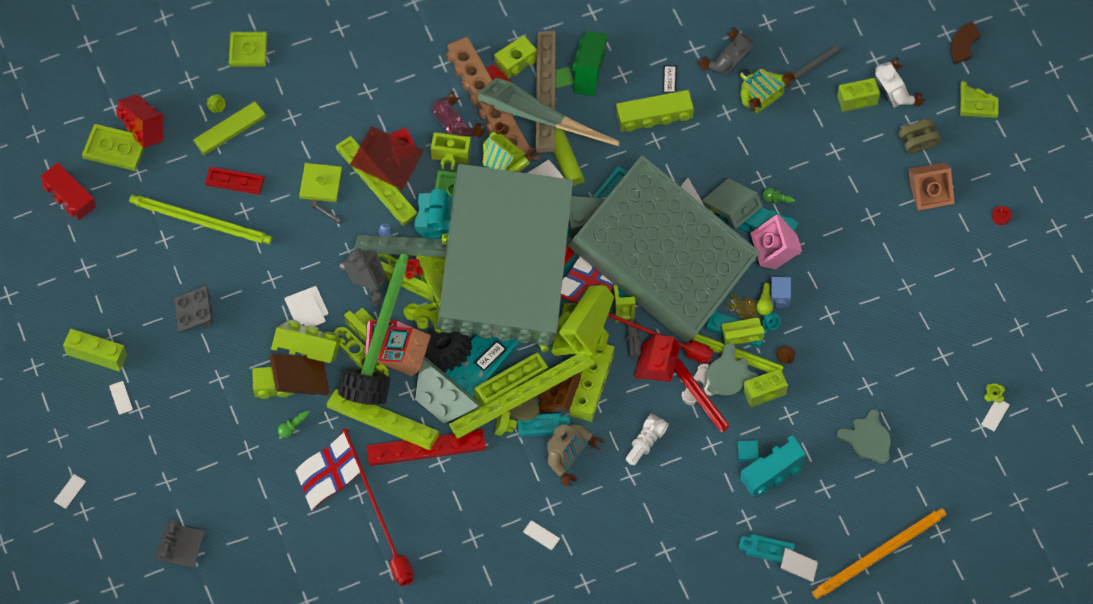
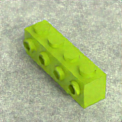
M607 344L605 351L594 352V355L590 356L595 364L579 372L581 379L570 407L571 417L593 422L615 355V346Z

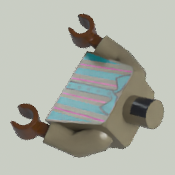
M562 424L554 430V435L547 443L548 464L558 476H561V483L565 486H572L569 480L577 481L575 475L567 474L566 472L586 447L587 441H589L590 447L598 450L600 448L597 447V442L605 443L602 438L592 437V433L581 425L571 424L567 426Z

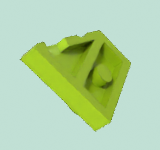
M961 81L960 116L997 118L998 98L991 94H986L978 88L975 90L967 86L966 82Z

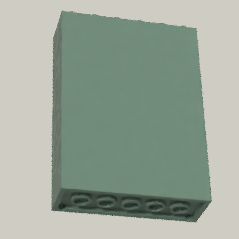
M458 164L454 181L437 329H441L445 333L455 331L467 336L477 334L482 338H491L492 336L499 337L503 341L514 339L520 343L536 342L541 346L552 345L558 327L573 180Z

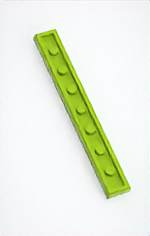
M575 355L492 400L488 404L455 420L449 426L458 439L594 365L593 358L590 355Z

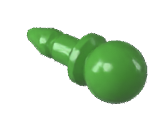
M766 188L762 192V199L765 202H795V199L791 196L781 194L779 190L775 191L773 188Z
M309 411L300 413L292 421L288 419L287 423L280 424L278 427L279 436L289 438L293 431L297 430L296 426L306 419Z

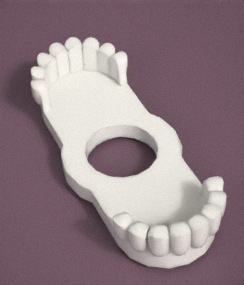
M705 363L698 366V370L694 375V379L701 382L703 388L706 384L707 369L709 367ZM688 388L682 391L684 403L693 405L697 402Z

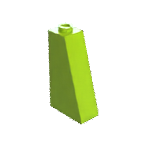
M604 285L589 286L560 330L561 336L577 355H594L614 300L613 294Z

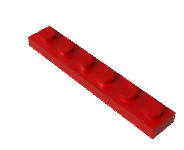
M483 430L471 431L458 439L454 434L440 435L430 450L406 440L367 445L369 467L486 450Z

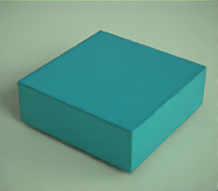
M738 441V462H750L759 459L757 441Z

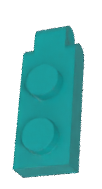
M561 413L538 415L536 418L527 421L517 420L519 437L554 435V430L562 424L571 425L570 417H562Z
M753 534L749 537L742 536L739 544V549L746 551L745 554L748 556L782 563L785 548L794 551L795 547L793 543Z

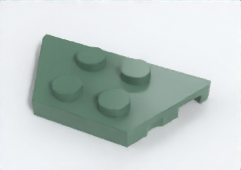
M424 357L418 374L415 400L443 424L480 407L481 404L429 359Z

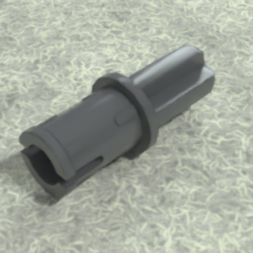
M627 325L628 336H626V341L629 345V354L633 358L639 357L641 354V335H639V329Z

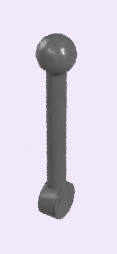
M316 200L310 201L311 208L319 209L333 218L337 224L342 222L341 217H336L319 206Z

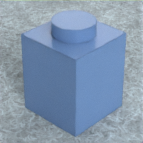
M772 277L770 296L773 306L777 308L790 307L791 277Z

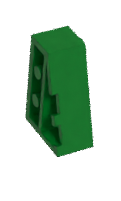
M586 30L585 37H581L579 45L581 49H577V61L574 60L572 71L575 72V94L595 97L597 82H599L600 78L599 72L606 53L608 34Z

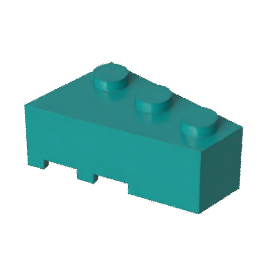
M793 435L787 438L789 442L780 449L778 446L773 448V454L764 459L760 457L741 471L740 479L752 497L756 495L761 496L774 485L779 486L785 482L786 478L791 475L792 477L797 476L802 472L805 452Z

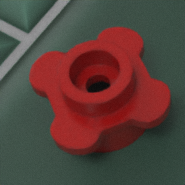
M409 259L407 261L408 265L405 275L407 279H412L413 276L423 273V269L419 265V259Z

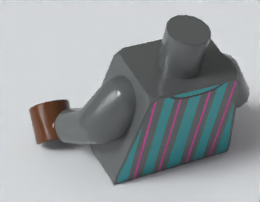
M732 27L733 31L726 34L733 42L720 54L717 60L710 62L707 56H703L702 61H698V64L703 71L707 69L719 71L727 77L751 52L753 48L752 39L745 34L739 33L736 27Z

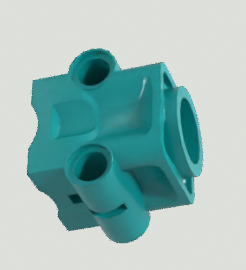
M434 189L431 193H419V212L415 219L414 227L423 238L438 239L442 238L443 234L448 233L453 195H448L445 190Z

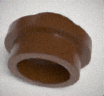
M782 346L776 352L778 359L782 363L790 364L795 359V351L789 346Z

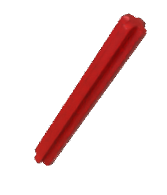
M677 358L674 370L719 431L724 432L728 430L729 423L682 361Z

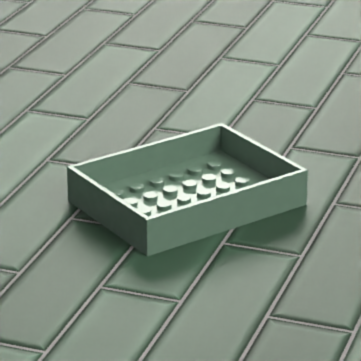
M643 155L634 163L567 245L614 285H618V288L629 297L635 296L636 303L686 344L697 335L760 253Z

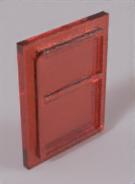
M371 126L350 165L403 191L424 151Z

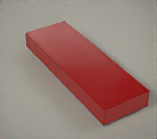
M209 167L205 184L210 187L260 195L265 178L261 175Z

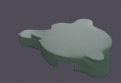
M727 343L723 348L721 357L709 365L706 384L703 390L707 396H730L744 386V381L756 378L758 375L748 370L746 359L735 360V346Z
M871 410L866 419H855L853 422L854 430H838L837 438L849 443L853 451L860 458L872 459V461H876L879 464H886L889 461L891 438L886 428L881 425L877 410Z

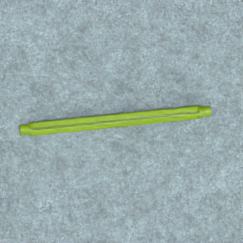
M131 195L129 199L130 203L136 204L138 207L157 211L261 244L266 243L270 245L273 237L266 235L264 232L245 228L140 195Z

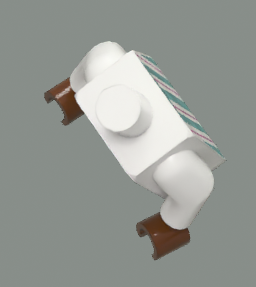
M898 57L891 62L883 63L876 67V81L894 108L899 105L912 104L920 107L926 99L921 97L923 94L920 92L915 96H909L904 82L896 72L903 66V64L900 65L897 62L899 60Z

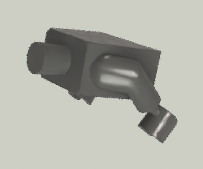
M361 248L353 250L349 253L346 260L341 261L340 270L347 272L353 284L369 289L371 294L369 297L370 302L376 307L383 303L379 288L387 279L386 273L376 251H362Z

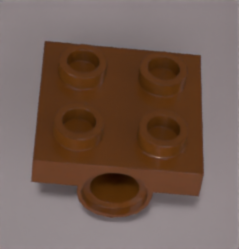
M575 374L537 395L540 400L538 405L539 411L541 413L569 411L581 376Z

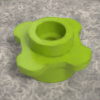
M996 383L986 386L987 394L984 398L987 402L997 401V403H1002L1004 401V386Z

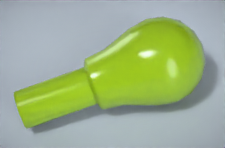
M769 283L763 284L762 295L756 306L757 312L764 316L773 311V303L770 296L771 285Z

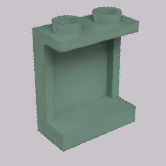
M729 178L702 200L708 210H712L727 218L730 226L734 229H737L763 207L757 192Z

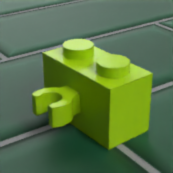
M434 132L431 144L432 160H440L442 169H444L446 163H450L451 170L455 169V163L469 164L471 137Z

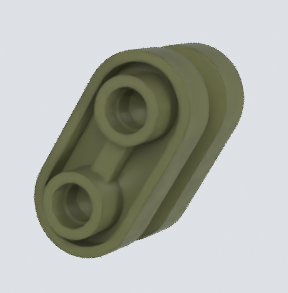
M926 118L918 123L902 126L898 133L901 141L906 142L904 147L908 154H914L935 147L942 141L939 133L934 131L936 126L933 120Z

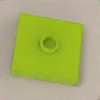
M231 32L229 67H266L267 32Z
M305 163L299 198L337 202L342 167Z

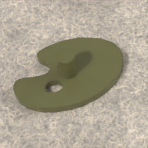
M531 398L508 412H510L511 418L527 421L538 416L539 406L537 401Z

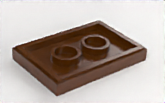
M273 353L270 356L276 392L324 396L330 393L323 361L297 355Z

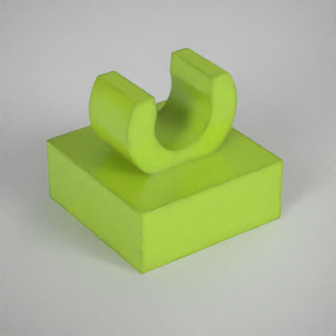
M507 411L497 417L494 429L495 435L502 436L506 431L512 433L513 429H516L517 421L509 419L510 412Z

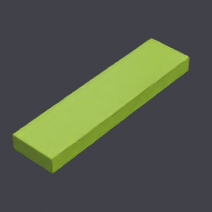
M254 101L193 139L194 144L205 156L266 117L265 113Z

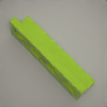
M377 254L379 258L382 257L388 260V264L380 262L386 273L387 280L390 281L398 259L388 254ZM423 274L419 275L421 280L415 277L407 279L404 275L401 287L430 301L434 299L426 280H424Z

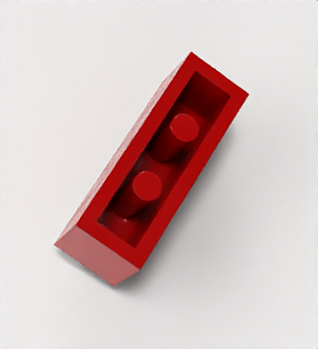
M58 162L40 176L43 182L41 184L43 189L47 193L51 192L54 195V200L59 205L63 204L66 207V212L71 217L75 216L78 220H81L96 208L94 198Z

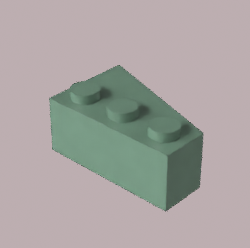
M571 196L568 227L572 239L605 199Z

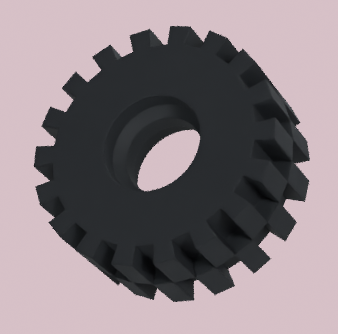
M430 330L428 332L431 336L424 357L429 359L444 373L447 372V369L453 371L455 366L461 367V362L465 363L468 360L466 356L471 355L472 343L467 335H462L460 332L455 331L445 333Z

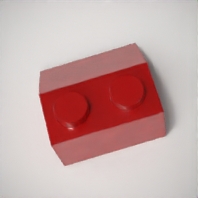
M655 335L644 341L634 378L671 382L680 350L675 337Z

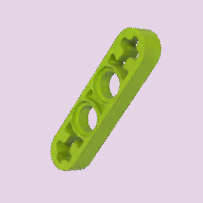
M346 327L337 328L334 331L337 337L340 334L342 336L345 335L348 341L346 345V341L342 338L340 349L359 368H363L362 361L366 358V346ZM352 346L360 347L358 353H351L349 351ZM376 362V370L389 377L388 369L383 364Z

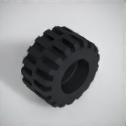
M362 368L342 370L338 391L341 397L366 405L386 403L391 380L388 376L374 371L372 376L362 375Z

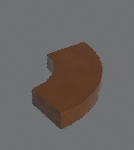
M973 21L961 27L954 36L951 46V57L954 65L970 60L972 57L970 47L975 41L980 39L981 35Z

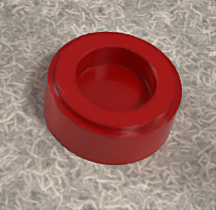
M1005 206L996 207L992 213L993 222L1001 226L1008 224L1012 216L1010 209Z

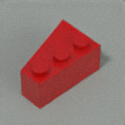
M136 94L117 101V117L120 120L122 119L126 129L133 134L134 140L139 142L142 148L163 142V114L161 112L156 113L155 107L147 106L148 102Z

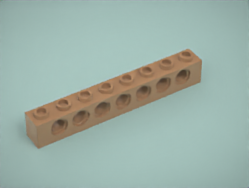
M465 37L448 44V52L446 53L448 61L450 63L453 62L457 77L461 76L463 80L462 85L465 91H469L471 94L472 104L474 106L477 105L481 120L485 119L489 134L496 131L495 124L498 122L508 126L509 132L503 136L525 153L524 157H526L530 147L511 113L494 109V105L478 100V93L490 84L492 79L469 38Z

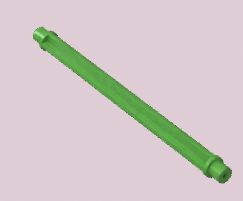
M400 254L399 260L396 261L363 364L362 375H373L408 265L409 256L406 254Z

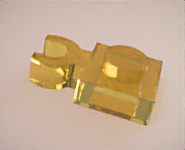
M731 294L730 299L736 303L731 304L727 302V309L732 311L738 310L737 315L745 319L758 317L759 313L756 308L758 301L745 297L742 301L737 295Z

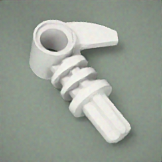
M651 413L643 425L641 434L637 436V439L633 440V449L626 457V461L630 465H636L643 454L650 452V447L653 446V442H656L657 437L661 438L664 435L669 423Z

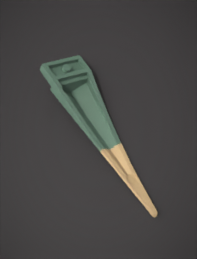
M495 78L478 93V100L494 105V109L619 146L618 140L564 116L512 82Z

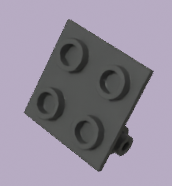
M207 286L174 298L179 333L201 324L206 328L212 326V310L210 309V294L208 293Z
M171 520V523H166L155 560L194 568L205 531L180 526L178 521Z

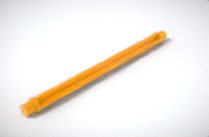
M943 508L933 511L819 585L817 589L812 591L813 596L818 599L821 596L827 595L915 536L941 521V518L946 516V512Z

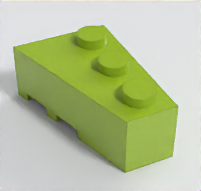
M290 320L276 327L271 349L277 351V348L280 347L288 349L289 354L295 355V352L307 355V358L332 363L337 359L342 338L337 337V334L334 332L318 331L319 328L309 325L306 327L297 320Z

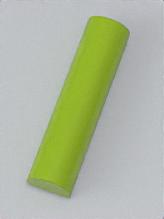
M556 127L555 152L552 153L564 179L573 180V186L584 183V176L563 129Z
M537 352L475 387L473 390L474 396L482 406L546 371L548 366Z

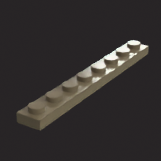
M556 31L537 32L536 99L556 110L557 35ZM536 121V152H555L556 127Z

